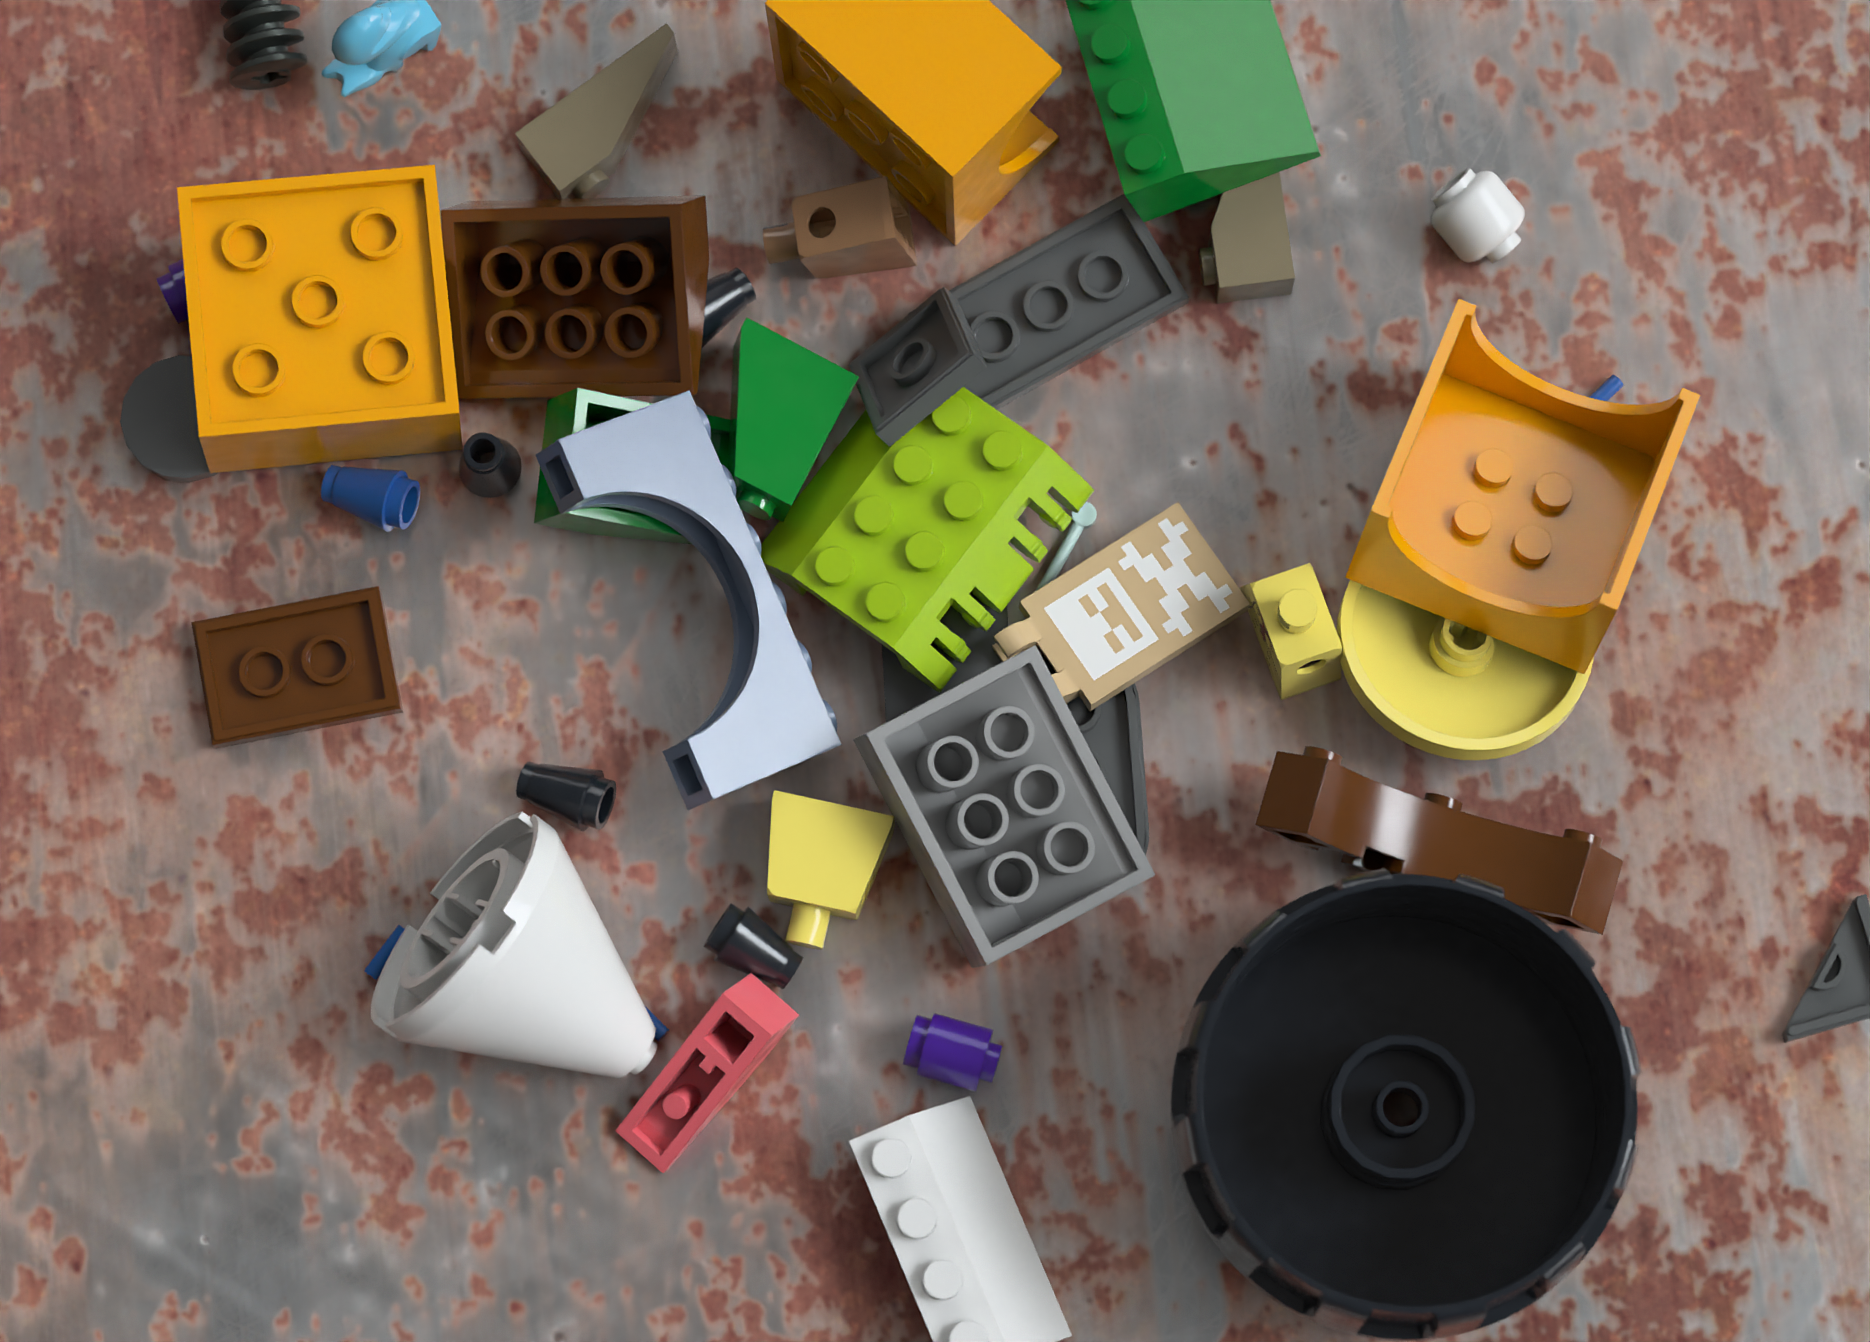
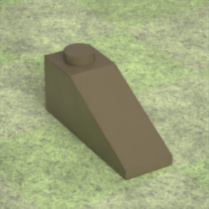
M667 23L515 133L521 152L557 199L595 198L609 185L610 179L608 177L616 171L678 53L674 32Z
M1280 172L1222 194L1210 229L1209 247L1199 248L1203 286L1214 285L1217 304L1292 294L1295 274Z

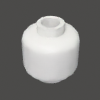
M1467 168L1445 184L1431 199L1436 205L1431 215L1432 226L1464 262H1474L1486 256L1493 264L1507 255L1521 241V238L1515 231L1524 219L1525 210L1499 177L1491 171L1485 170L1475 174L1471 168Z

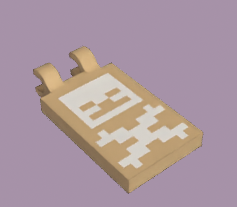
M1179 502L1021 600L1019 610L1025 617V620L1013 623L994 636V640L997 643L992 645V648L1000 660L1004 662L1036 645L1056 671L1051 676L1066 704L1080 696L1086 707L1091 711L1246 613L1250 603Z

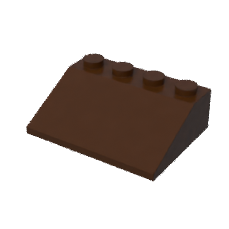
M705 195L467 201L441 210L444 261L458 399L556 397L576 388L615 396H676L689 390L691 395L697 394L709 269Z

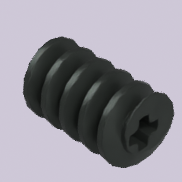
M281 0L220 1V13L228 19L223 26V35L229 43H232L227 48L226 53L227 62L235 67L230 73L231 85L246 90L273 88L290 81L291 70L306 65L307 55L288 52L287 48L303 41V31L284 27V23L300 17L301 12L298 6L281 4Z

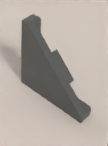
M1866 894L1857 896L1851 902L1782 1033L1785 1043L1870 1019V904Z

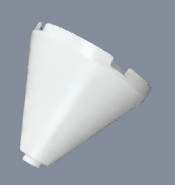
M518 812L507 817L470 846L432 889L430 894L439 901L429 913L420 929L417 931L410 925L406 926L389 955L375 987L371 1003L372 1021L401 1042L613 1078H621L629 1072L633 1075L640 1073L649 1064L657 1049V1043L653 1041L656 1032L655 1025L555 829L535 814L530 818L524 812Z

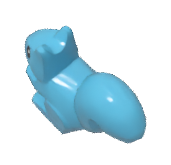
M377 0L369 8L348 17L337 28L332 39L331 49L335 59L323 69L322 76L324 78L338 79L342 83L341 96L344 98L352 93L373 86L383 77L384 73L398 71L403 66V60L418 50H433L438 42L441 23L426 0Z

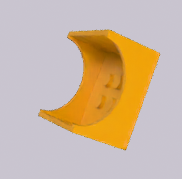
M767 0L765 2L776 80L880 177L887 176L901 196L955 246L1059 142V136L1051 128L1044 125L1029 110L1062 73V67L989 0Z
M435 165L177 187L198 432L210 473L463 450Z
M1458 299L1374 501L1345 578L1585 674L1619 608L1700 394L1682 388L1678 394L1666 401L1633 405L1602 401L1562 389L1532 375L1502 355L1481 332L1476 321V305Z

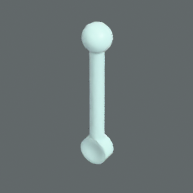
M1086 502L1078 513L1072 511L1071 519L1073 523L1036 591L1058 577L1083 529H1087L1095 523L1097 513L1091 503Z

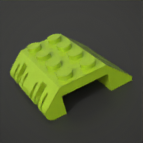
M962 387L891 446H888L876 435L867 410H865L792 504L784 522L779 521L761 544V558L766 570L802 596L806 591L810 592L894 652L905 670L932 689L941 692L957 669L930 644L933 642L943 652L961 663L965 661L971 650L966 646L965 641L951 632L940 622V619L952 606L957 612L962 614V618L971 626L987 632L996 619L969 593L972 592L981 602L1001 613L1034 571L1033 567L1008 543L1010 542L1020 552L1038 563L1048 552L1043 542L1017 520L1019 516L1029 506L1045 524L1059 531H1064L1072 521L1071 516L1047 492L1061 505L1078 513L1092 495L1094 489L1047 444L968 389Z

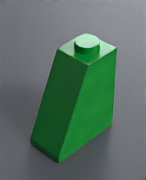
M747 317L733 346L728 470L735 481L736 498H738L737 502L742 510L762 520H770L772 516L784 522L859 376Z

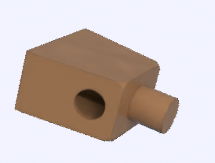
M887 176L797 196L792 199L794 222L763 228L764 248L770 264L800 259L815 278L824 279L917 266L910 208Z

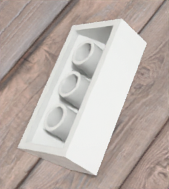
M970 1096L906 1116L849 1141L933 1342H1059L1072 1336Z

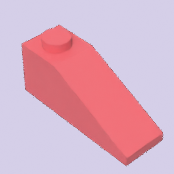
M750 973L722 993L615 1132L659 1171L665 1173L765 1060L799 1017V1014L755 975Z

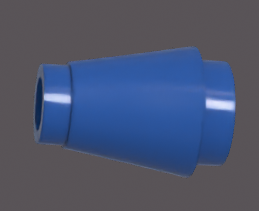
M331 465L322 481L321 498L324 502L331 503L387 532L392 531L395 527L405 530L413 522L418 510L420 484L416 480L409 479L407 473L403 470Z

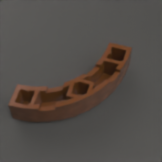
M1305 746L1303 755L1281 751L1276 752L1256 820V826L1306 849L1318 851L1319 848L1339 851L1343 853L1342 863L1367 872L1387 869L1390 874L1427 875L1451 880L1459 874L1475 877L1502 887L1505 899L1527 910L1544 923L1603 935L1623 860L1600 848L1602 844L1600 837L1575 829H1565L1563 837L1465 813L1461 811L1463 803L1451 797L1436 793H1426L1424 799L1360 775L1341 766L1343 758L1341 755L1323 748Z

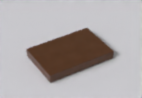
M379 586L191 622L212 745L216 749L403 712L382 590Z

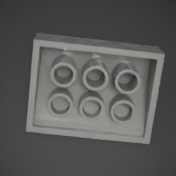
M1036 645L853 740L972 968L987 966L1155 876Z

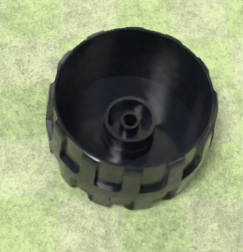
M1387 869L1359 873L1341 878L1332 885L1303 895L1274 911L1255 925L1222 958L1197 996L1179 1041L1171 1082V1131L1180 1175L1195 1212L1223 1255L1257 1289L1293 1313L1339 1332L1389 1341L1433 1340L1475 1331L1521 1311L1556 1287L1579 1265L1605 1230L1626 1189L1638 1151V1145L1635 1142L1638 1117L1637 1078L1641 1074L1639 1056L1631 1028L1621 1025L1609 997L1592 970L1596 964L1594 958L1566 928L1555 932L1527 910L1505 899L1502 887L1464 874H1459L1451 880L1427 875L1390 874ZM1394 1092H1402L1409 1095L1415 1101L1418 1108L1415 1123L1406 1127L1392 1124L1383 1112L1385 1097Z

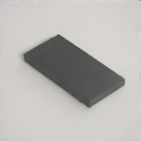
M1125 194L1118 196L949 290L958 299L987 365V368L963 387L998 410L1188 304L1189 297L1147 226Z

